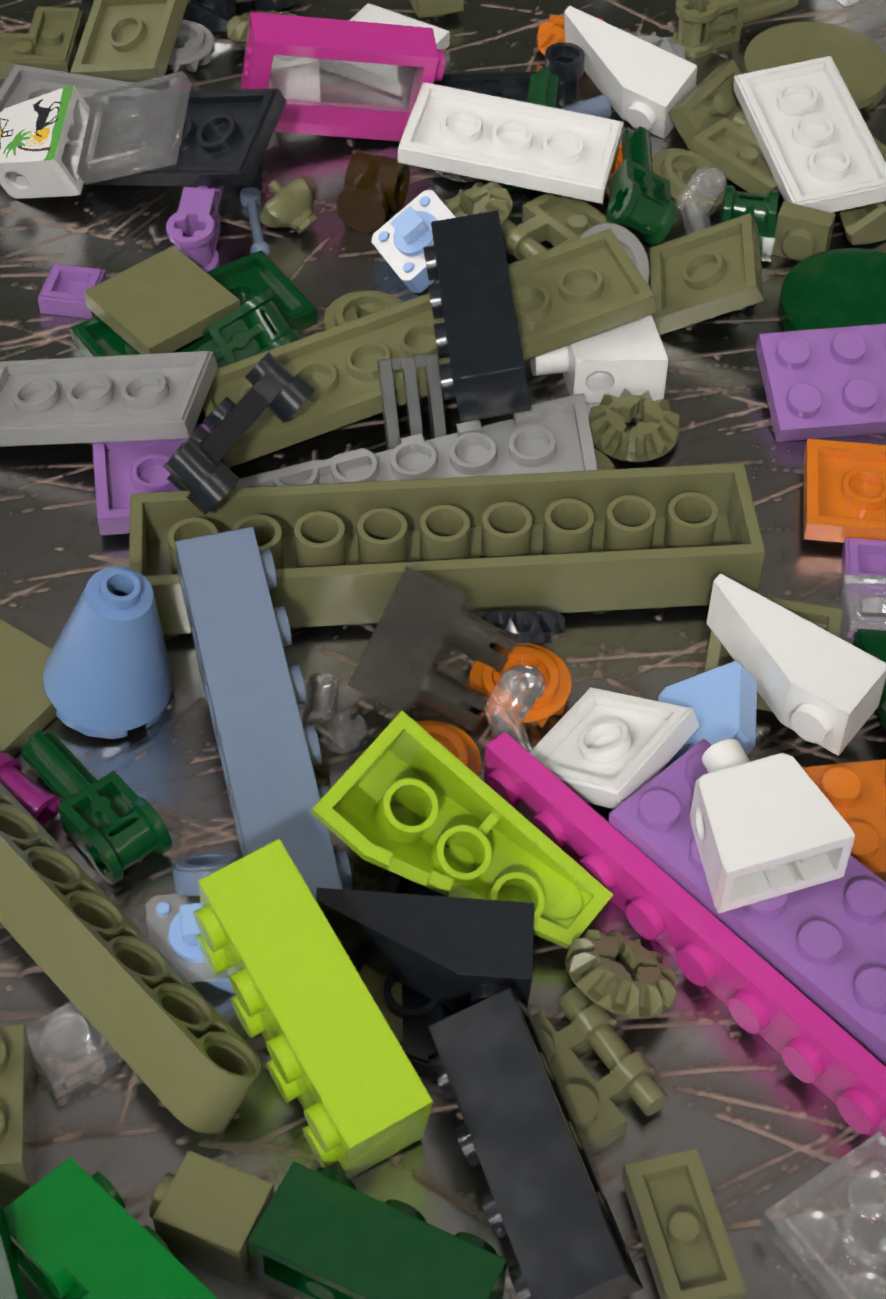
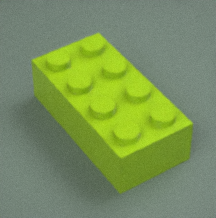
M280 838L198 880L201 908L193 911L195 921L201 932L196 935L197 943L215 975L225 970L229 974L230 983L236 994L231 998V1003L246 1033L250 1038L262 1033L266 1040V1046L272 1058L266 1062V1065L281 1096L287 1103L298 1098L304 1108V1115L309 1125L303 1128V1132L319 1164L325 1168L335 1164L339 1173L350 1180L423 1138L433 1100Z

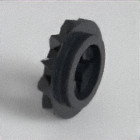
M473 611L464 617V634H476V643H552V634L565 633V617L556 611Z

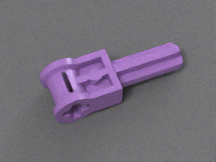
M224 186L184 187L178 211L166 223L167 237L170 242L205 272L220 266L219 253L216 250L221 230L218 210Z

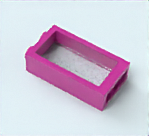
M250 12L240 89L279 88L287 102L274 132L401 141L423 82L434 84V81L442 80L445 55L443 50L437 49L433 28Z

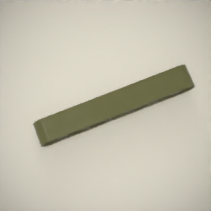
M0 783V923L181 1123L196 1132L208 1135L223 1132L228 1127L260 1072L261 1063L259 1057L245 1040Z

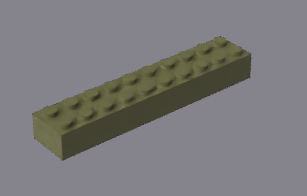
M744 463L233 488L206 515L186 498L190 493L189 491L130 494L129 568L141 573L150 582L154 592L163 635L191 633L177 571L175 541L249 527L254 528L259 551L271 550L277 576V587L269 589L273 608L285 607L290 628L463 619L473 611H556L558 613L710 605L713 581L720 573L758 593L766 553Z

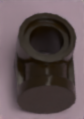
M356 150L352 154L347 167L344 188L336 201L337 212L340 218L357 231L373 232L381 228L389 211L399 212L404 204L410 181V165L397 162V158Z

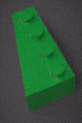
M71 1157L3 1209L19 1268L46 1299H218L172 1255L166 1243L150 1226L145 1225L143 1227L125 1210L126 1206L120 1194L102 1173L96 1172L90 1176Z

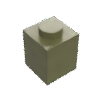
M188 1150L176 1175L167 1173L159 1182L150 1204L149 1216L153 1219L155 1232L166 1243L175 1258L244 1286L251 1272L248 1239L275 1194L274 1184Z

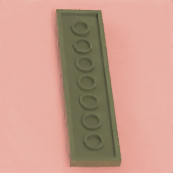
M611 228L507 265L523 361L657 312L655 294ZM429 293L218 368L202 407L205 418L225 397L228 396L236 403L253 386L245 376L268 352L294 376L300 373L316 389L309 399L284 423L266 408L222 458L224 464L230 468L382 413L377 360L430 353L438 354L433 324L444 322V318L434 319ZM438 356V363H450L449 357L439 359ZM416 367L419 399L427 396L424 367ZM402 369L392 370L396 407L406 404Z

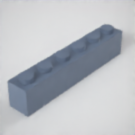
M253 527L175 541L178 576L242 857L280 838L315 900L317 888L353 890L352 874L345 849L333 851L328 828L310 813L313 807L330 790V787L323 786L318 788L313 766L322 763L320 745L314 724L302 726L297 705L306 704L305 686L300 666L298 664L287 665L283 646L292 644L291 631L285 607L273 608L269 589L277 587V576L271 550L259 551Z

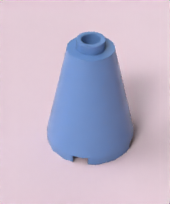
M126 567L102 569L88 580L44 666L43 689L46 697L48 696L53 706L57 709L56 716L66 726L86 736L117 739L127 737L128 730L138 728L146 723L147 729L159 720L170 702L173 689V675L154 592L150 582L141 573Z

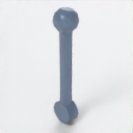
M254 187L244 188L240 192V201L242 206L248 209L254 242L251 245L250 254L262 250L269 258L271 249L263 239L257 207L261 204V192Z

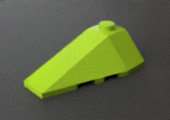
M401 711L310 812L363 860L445 896L534 903V935L566 949L570 948L574 939L581 936L613 896L608 889L404 711Z

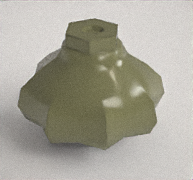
M306 175L296 177L284 187L275 179L268 185L275 195L265 203L264 208L259 212L260 221L264 225L273 228L289 227L296 230L300 235L317 221L318 218L314 215L313 210L316 185L312 178Z

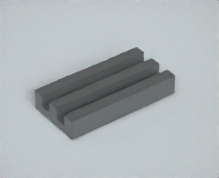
M430 353L377 360L387 450L394 449L401 444L392 370L402 369L410 436L420 433L423 435L416 367H424L432 439L446 436L438 354Z

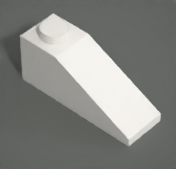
M569 5L564 12L565 42L578 45L583 49L585 53L584 71L601 93L608 98L611 106L623 120L629 122L636 129L642 126L650 133L665 139L675 126L668 112L696 87L697 65Z
M721 573L713 581L707 625L734 661L741 664L757 680V692L781 724L795 731L804 740L816 743L839 756L878 708L886 680V663Z

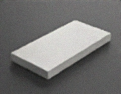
M831 56L734 76L735 95L784 201L830 213L886 201V162Z
M423 82L398 146L397 162L602 204L621 140L624 122Z

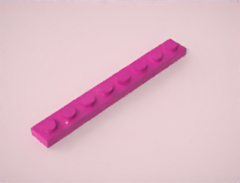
M504 732L488 743L485 747L484 782L613 894L610 900L626 914L629 923L640 936L647 940H655L676 959L680 970L692 983L707 987L728 1006L730 1014L741 1028L751 1034L760 1035L781 1054L785 1065L795 1077L805 1083H813L837 1105L840 1115L850 1127L861 1134H869L886 1150V1067L508 733Z

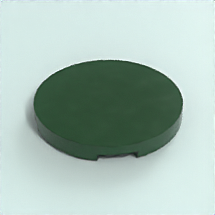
M842 248L814 254L796 264L783 281L778 304L779 319L785 332L886 324V253L870 249Z

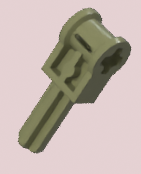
M676 0L675 12L679 17L678 30L672 37L675 44L685 47L686 58L705 57L715 48L740 41L742 25L788 11L796 7L799 0Z

